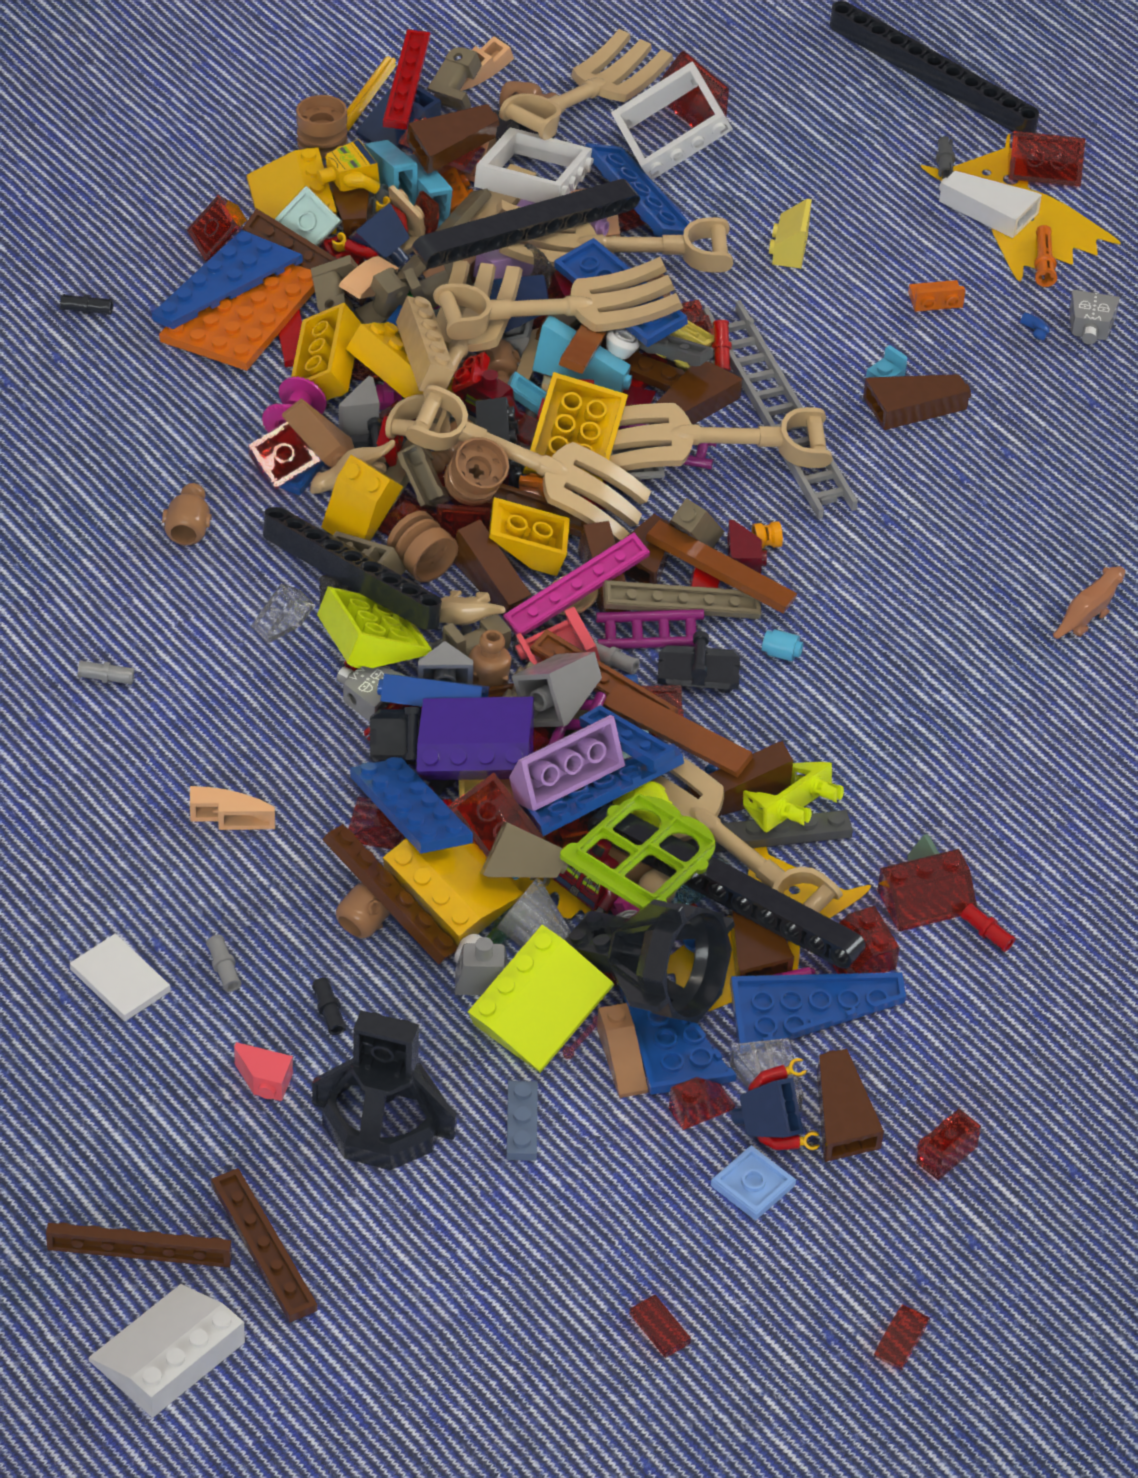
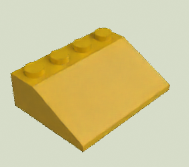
M319 148L294 150L247 174V182L255 210L257 208L275 219L307 186L337 215L329 183L321 185L317 177V171L324 169ZM337 227L331 234H337Z
M553 372L530 451L552 457L561 447L575 442L609 460L628 395ZM526 466L524 467L523 474H538L537 471ZM582 469L583 471L589 473L590 475L594 476L595 478L603 482L604 479Z
M405 839L383 857L384 868L396 877L399 884L413 896L414 900L425 912L431 915L436 924L452 938L457 946L466 936L479 934L524 897V893L508 877H487L480 873L487 855L474 842L420 854L408 839Z

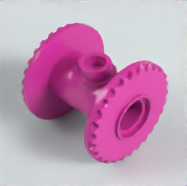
M293 376L285 379L279 386V397L283 404H272L263 412L262 421L265 430L268 431L267 433L271 434V437H274L275 440H279L286 445L296 446L304 443L305 441L282 417V413L302 398L320 414H323L327 401L324 392L321 391L322 389L317 384H314L313 381L304 379V377Z

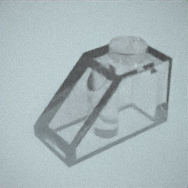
M281 583L251 627L266 642L270 643L300 627L316 605L300 589Z

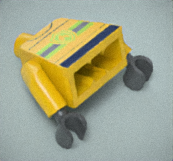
M359 139L344 146H338L335 150L327 153L325 156L327 168L317 171V177L321 185L333 181L339 190L343 192L364 188L373 194L377 193L375 198L383 203V197H389L388 185L382 184L380 186L377 162Z

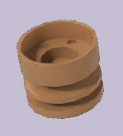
M316 95L303 99L297 105L296 124L298 126L297 145L299 150L319 148L321 158H326L327 153L335 150L338 146L348 144V130L346 127L347 107L343 101L329 95Z
M484 437L471 438L462 443L447 465L444 474L445 487L450 495L460 503L469 506L482 505L490 501L507 477L509 470L508 456L503 448L493 440Z
M416 511L401 519L392 529L387 540V546L395 549L405 569L419 582H430L440 577L450 568L458 553L457 541L425 511Z

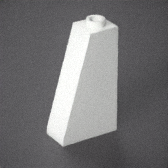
M954 171L948 178L945 177L939 186L941 191L939 202L1011 238H1014L1039 213L1042 195L1026 189Z

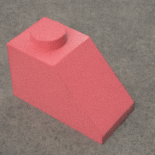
M236 1042L234 1046L235 1066L252 1093L265 1099L282 1101L293 1075V1056Z

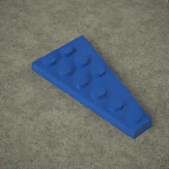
M241 230L152 312V319L154 322L175 329L198 317V312L207 307L213 309L220 305L219 301L227 297L233 299L262 284L263 278L273 273L279 275L285 272L284 268L292 263L295 266L302 263V254Z
M672 743L669 745L675 749V758L656 770L633 757L624 759V767L535 811L522 805L520 806L542 836H545L684 764L683 754Z
M902 972L731 976L730 979L739 1056L903 1004L906 999Z
M619 986L623 1003H627L635 1026L650 1095L736 1082L737 1074L731 1067H727L722 1060L721 1053L717 1048L714 1049L706 1039L705 1032L698 1023L653 1014L648 1010L631 1007Z

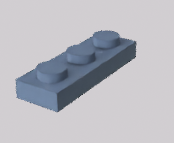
M508 1081L506 1160H537L538 1081Z

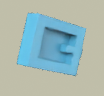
M891 345L887 346L884 358L867 369L866 377L905 376L907 356Z

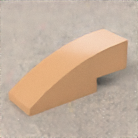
M494 36L481 49L475 46L472 51L477 52L482 67L474 80L466 79L461 91L486 81L514 59L511 48Z
M380 256L372 257L350 272L340 282L339 287L359 299L373 297L376 294L371 288L373 276L388 268H394L396 271L399 268Z
M190 786L191 822L218 821L219 830L275 829L274 806L252 796L227 789Z

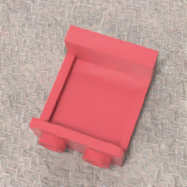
M574 606L564 611L567 620L547 629L584 652H595L597 660L600 661L596 644ZM544 631L527 639H524L521 633L516 634L518 645L515 646V649L521 661L526 659L527 662L530 661L534 665L544 661L532 654L530 647Z

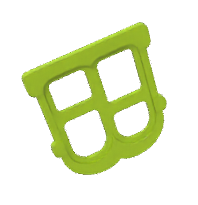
M636 794L619 806L613 805L609 807L607 817L578 843H569L560 851V859L635 907L642 909L654 899L667 902V899L695 873L702 874L706 872L709 864L708 861L713 856L715 850V839L707 826L692 817L681 815L680 811L671 803L657 797ZM637 810L654 813L661 822L659 830L642 845H635L613 831V828L628 814ZM672 834H686L697 841L699 851L689 861L683 862L660 848L659 844ZM607 839L627 851L630 856L617 868L612 869L586 852L599 840ZM648 855L655 856L676 870V873L654 893H650L625 877Z

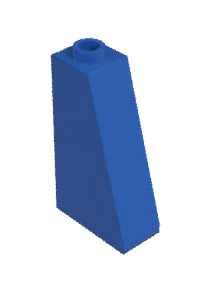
M384 674L383 679H379L377 694L381 695L380 701L422 707L424 698L488 697L490 687Z

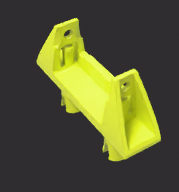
M793 763L791 786L778 795L745 790L743 791V806L764 832H769L786 819L804 825V821L809 823L812 812L810 808H805L804 806L819 796L832 800L837 803V799L841 800L843 797V786L832 783V763Z

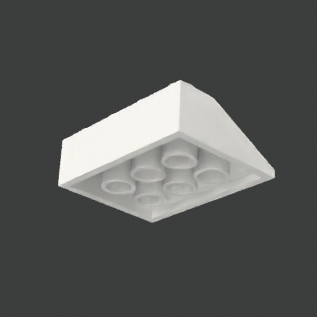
M180 1284L89 1357V1362L153 1418L245 1343L244 1321L223 1303Z

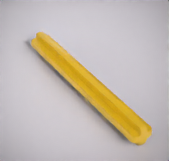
M386 56L347 108L346 127L348 131L396 67V59L394 57Z

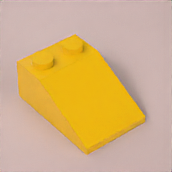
M350 455L336 478L321 528L332 535L338 531L371 541L404 486L365 461Z
M494 497L492 501L489 538L530 569L557 576L567 556L570 518Z

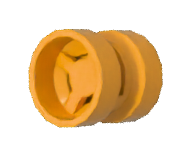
M779 521L770 522L769 525H763L762 523L752 524L751 531L761 539L762 549L765 546L773 548L782 547L783 534Z

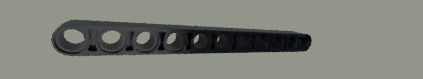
M845 1L833 3L830 18V28L833 31L1024 138L1035 136L1039 111L1034 106Z
M619 179L422 235L414 241L411 249L426 268L431 269L631 211L640 202V196L625 179Z
M607 803L588 819L587 828L589 832L607 817L608 808L615 804ZM632 813L628 814L613 828V831L635 845H642L659 830L658 827ZM670 835L659 844L660 848L683 862L689 861L699 851L698 848L673 835ZM609 841L612 847L630 856V854L627 851L623 850L619 846ZM648 855L641 861L670 878L676 873L674 868L653 855ZM713 856L708 861L709 864L706 872L702 874L695 873L684 883L685 886L837 967H850L866 948L864 939L855 931Z

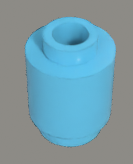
M776 629L773 631L767 630L762 643V651L767 652V655L791 662L794 661L795 657L799 658L801 656L803 642H800L799 635Z

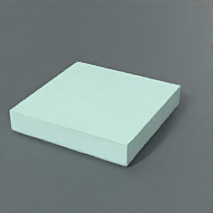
M307 186L275 218L276 221L316 246H319L342 222Z

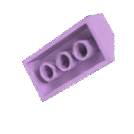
M609 715L518 760L509 776L515 802L535 811L624 767L625 763L614 716Z

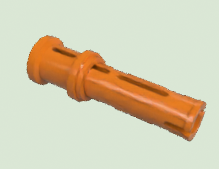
M1041 225L1036 230L1038 257L1034 262L1035 269L1037 270L1035 281L1042 287L1052 286L1057 281V273L1054 270L1057 262L1052 256V230L1047 225Z

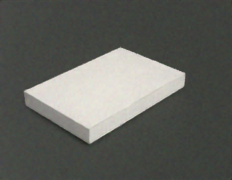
M116 933L70 962V970L124 1021H127L170 992V984Z

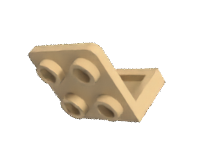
M392 185L388 188L390 204L396 206L407 217L409 239L400 247L408 255L412 252L411 248L414 241L420 236L425 235L424 213L419 206H414L409 201L407 194L402 189L398 190Z

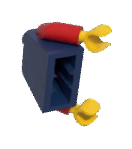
M385 196L383 197V205L376 201L377 213L349 235V240L346 239L344 233L340 232L337 234L341 242L332 240L334 250L338 252L345 250L366 260L376 256L386 259L389 256L397 267L409 259L408 255L400 247L409 239L406 214L393 204H390V198Z
M800 1058L793 1059L789 1066L780 1065L760 1072L749 1084L748 1092L740 1095L741 1107L734 1108L731 1112V1118L735 1125L745 1124L746 1134L749 1137H757L760 1143L774 1150L799 1149L800 1146L804 1145L809 1150H816L820 1146V1144L810 1145L807 1142L809 1136L819 1135L817 1131H809L804 1137H799V1134L804 1132L793 1077L788 1078V1075L793 1074L794 1076L801 1077L806 1074L807 1070L800 1073L793 1070L795 1063L804 1061Z

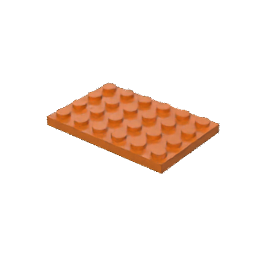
M291 264L284 268L285 272L279 275L273 273L263 278L262 284L233 299L227 297L219 301L220 305L213 309L210 307L198 312V317L177 328L165 327L159 334L160 342L247 371L294 314L300 310L315 292L311 270Z

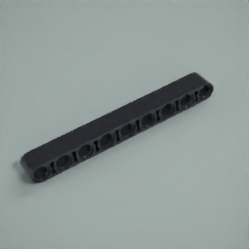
M270 507L265 510L263 537L266 540L417 627L426 630L439 627L442 605L440 597L286 509Z

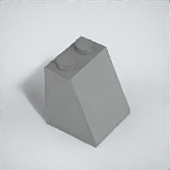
M595 652L556 654L512 675L518 697H534V727H559L569 724L602 679Z

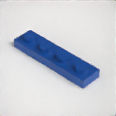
M601 705L579 717L580 726L585 728L609 715L614 716L621 750L653 770L675 758V749Z

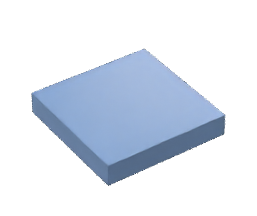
M752 1145L711 1180V1186L755 1221L796 1184L795 1178Z

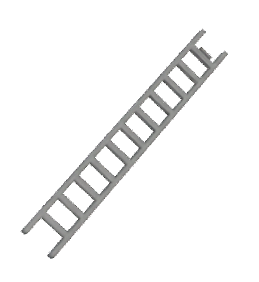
M741 300L736 301L735 311L741 321L729 323V332L746 329L750 337L729 341L732 343V349L729 350L730 366L735 375L743 378L742 387L764 426L780 427L781 423L775 425L771 416L803 408L756 328L754 319L749 316ZM704 308L703 319L712 335H714L713 321L715 319L709 308ZM755 345L759 351L758 354L737 358L733 352L734 349ZM765 361L769 370L746 374L742 366ZM775 378L779 385L778 387L756 392L752 382ZM784 395L789 402L766 408L762 399ZM794 427L788 430L790 431L794 429L804 428L805 432L808 435L807 427ZM808 436L793 440L802 447L810 445ZM783 457L818 519L823 518L824 508L822 505L837 502V498L840 496L844 497L851 511L857 510L858 500L834 459H832L831 464L826 466L827 471L805 476L800 466L788 462ZM833 479L838 487L815 493L810 484Z

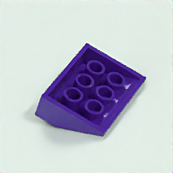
M534 697L424 698L417 743V773L422 780L509 779L518 760L533 753Z

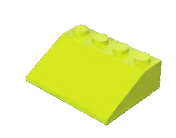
M327 587L317 616L348 665L355 668H362V666L375 668L423 657L432 651L416 625L360 593Z
M541 925L469 1009L468 1014L474 1026L541 1073L611 990L614 983L564 939L544 925Z

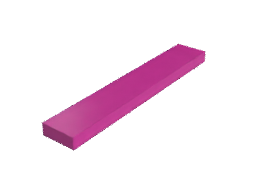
M632 533L504 614L503 620L515 635L521 633L524 636L600 588L605 580L611 581L649 557L650 551L638 536Z

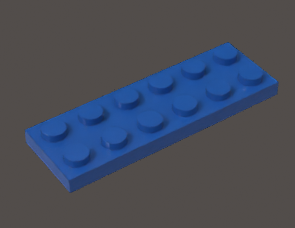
M585 144L584 147L592 148L591 158L594 159L592 165L599 169L603 178L609 182L625 179L638 193L640 202L634 210L640 215V219L650 226L655 236L684 234V229L690 222L622 147Z
M595 238L554 260L555 269L572 283L579 278L603 276L630 269ZM645 281V282L640 283V284H637V285H635V286H639V285L645 284V283H647V282ZM661 296V297H658V298H656V299H654V300H651V301H649V302H646V303H643V304H640V305L648 304V303H651V302L660 300V299L665 298V297H664V296ZM678 310L656 320L625 329L646 347H649L687 325L688 319L683 312Z
M391 757L386 761L376 763L365 762L360 766L350 767L351 779L420 854L473 843V832L402 758Z

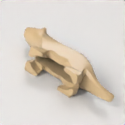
M390 440L388 443L378 447H361L347 451L333 468L316 474L312 479L310 492L312 494H319L333 490L336 478L350 455L365 461L380 472L385 473L386 465L384 463L386 459L384 455L395 446V440Z
M452 590L450 591V596L441 598L440 623L468 625L491 615L505 613V607L488 603L490 601L488 592H477L476 597L465 598L458 597L462 594L461 591Z

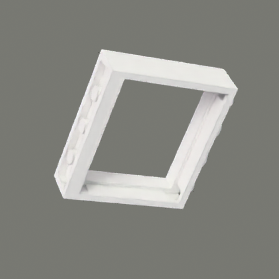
M693 61L611 112L641 168L651 180L733 130ZM699 86L715 115L645 158L629 129Z
M510 127L477 163L474 187L487 188L489 191L535 203L571 193V191H575L577 184L584 180L587 172L591 171V165L594 163V159L591 158L592 148L553 138L543 140L539 138L538 134ZM514 154H519L565 166L567 169L556 181L502 167Z

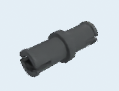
M943 136L938 139V153L936 154V161L939 164L938 175L939 177L942 176V179L948 178L954 172L953 163L955 162V154L952 147L953 140L949 139L948 136Z

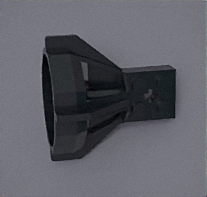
M654 899L630 918L591 910L565 938V941L599 971L611 973L617 980L631 1007L648 1010L653 1014L698 1023L722 995L732 952L728 933L735 927L733 918L725 917L720 912ZM695 939L694 964L688 982L683 988L667 979L669 957L675 940Z
M361 1010L353 1028V1058L314 1078L312 1083V1104L323 1108L322 1125L344 1159L392 1170L433 1152L438 1137L450 1140L455 1138L457 1113L446 1103L445 1098L422 1064L418 1063L419 1024ZM352 1085L361 1086L362 1090H365L360 1132L343 1119L337 1107L338 1097ZM396 1095L417 1100L426 1119L408 1133L394 1137H380L385 1103L392 1101Z

